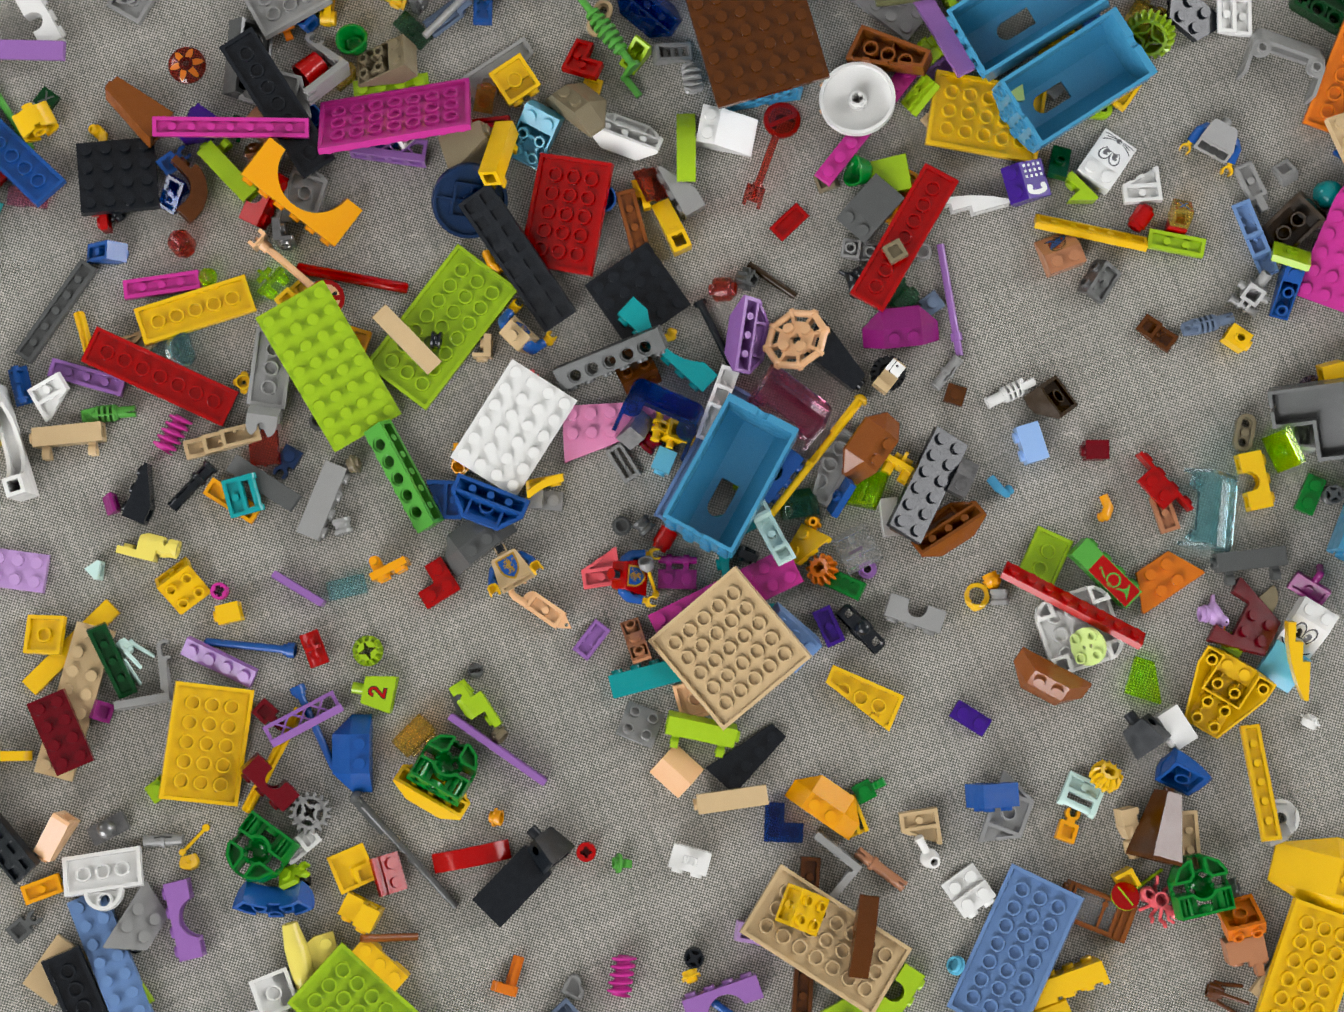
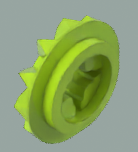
M369 635L362 636L356 640L352 648L354 659L363 666L377 664L384 652L380 640ZM364 643H366L368 648H376L370 652L371 659L367 654H360L365 650Z

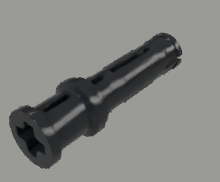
M206 459L197 472L194 471L192 473L190 481L168 502V505L176 512L201 485L203 486L207 483L208 478L213 473L218 472L216 467Z

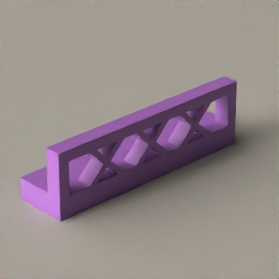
M415 139L401 151H395L392 147L395 143H390L382 148L372 146L369 148L352 149L349 153L351 158L426 168L429 142L428 140ZM416 144L423 145L422 154L413 153L410 148Z
M332 690L262 728L274 748L344 711ZM331 696L336 706L329 710L322 708L323 699ZM306 708H317L316 717L312 719L303 717ZM291 716L300 718L299 725L295 728L286 726L288 718ZM285 720L284 725L278 724ZM274 725L283 727L281 735L273 739L268 728Z

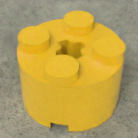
M47 101L34 105L31 102L26 103L21 107L22 110L12 116V120L19 133L27 143L42 140L40 136L44 134L50 136L59 128L58 122Z

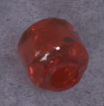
M184 229L173 231L167 242L169 248L179 258L192 256L197 244L191 234Z
M715 277L712 284L708 286V293L712 295L716 302L732 301L734 296H737V283L731 277Z

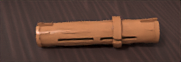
M862 847L857 849V853L853 857L865 864L869 871L873 870L900 892L905 888L904 885L906 886L908 882L881 863L878 857H873Z

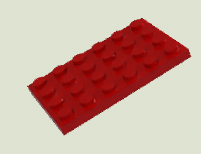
M540 153L525 235L549 270L593 276L614 169L613 163Z

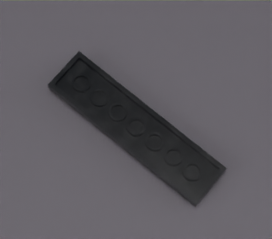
M252 27L219 47L263 117L309 118V138H277L283 148L286 149V153L303 179L336 160L333 153L319 155L317 149L318 130Z

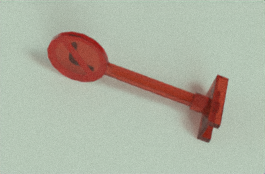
M774 103L764 113V127L772 137L755 182L752 184L747 183L742 201L744 205H746L748 200L757 203L756 209L760 210L766 190L762 184L780 138L784 139L793 136L800 128V114L789 103Z

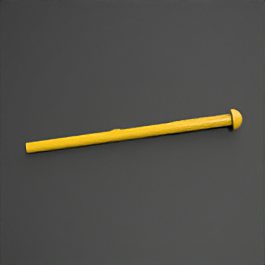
M857 394L854 396V401L832 427L830 434L812 457L806 461L802 470L770 509L773 517H775L861 405L866 406L867 399L864 395Z

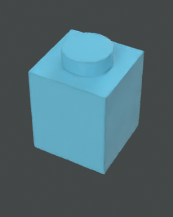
M659 446L651 465V469L654 470L653 473L664 477V475L669 476L678 453Z

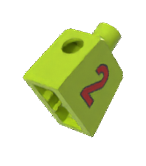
M365 676L364 683L353 682L351 693L361 695L360 703L386 713H392L399 677Z

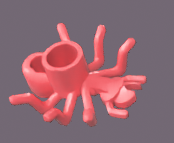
M1156 875L1155 883L1152 887L1145 886L1139 890L1141 902L1148 905L1142 906L1138 911L1141 912L1151 907L1154 908L1149 914L1150 923L1152 924L1155 920L1153 916L1159 909L1158 921L1163 924L1164 928H1167L1166 921L1162 919L1163 910L1167 920L1175 924L1170 919V917L1175 919L1173 906L1168 905L1169 901H1171L1170 897L1166 894L1168 886L1163 888L1162 892H1158L1159 875Z

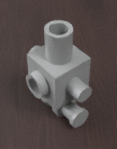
M1263 269L1256 279L1250 277L1247 282L1240 280L1237 284V287L1241 288L1239 291L1240 299L1232 293L1227 302H1231L1235 305L1234 308H1241L1242 313H1248L1254 318L1259 310L1251 306L1256 308L1260 301L1265 305L1268 303L1270 298L1266 296V284L1273 275Z

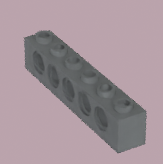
M660 324L558 365L552 371L562 391L568 389V392L579 388L578 385L585 382L588 385L596 381V377L602 375L605 378L612 375L613 370L618 368L620 371L625 370L631 366V363L636 361L638 364L648 360L650 355L659 356L666 352L665 349H667L669 344ZM647 341L651 345V349H644L642 342ZM624 349H631L633 356H627ZM607 356H613L616 363L608 362ZM590 363H596L598 370H592ZM573 370H578L581 373V377H575Z

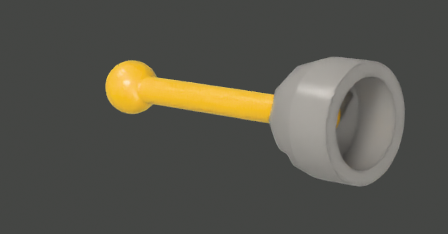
M643 556L638 560L639 568L648 574L653 590L652 595L658 598L660 593L656 590L651 574L654 568L653 558L651 556Z

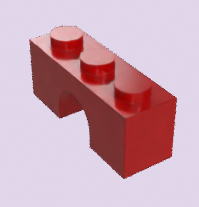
M278 173L279 184L282 192H284L288 186L289 178ZM262 197L257 203H251L246 200L238 218L266 231L277 208L273 205L275 201L270 197L267 199Z

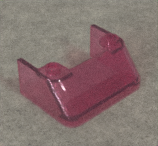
M773 364L768 367L746 399L747 402H752L755 406L769 405L799 428L798 438L806 441L803 447L805 451L825 429L832 412L831 406L783 369H775Z

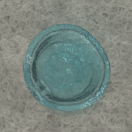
M179 333L166 342L165 353L169 360L182 366L193 364L195 352L190 336L187 333Z

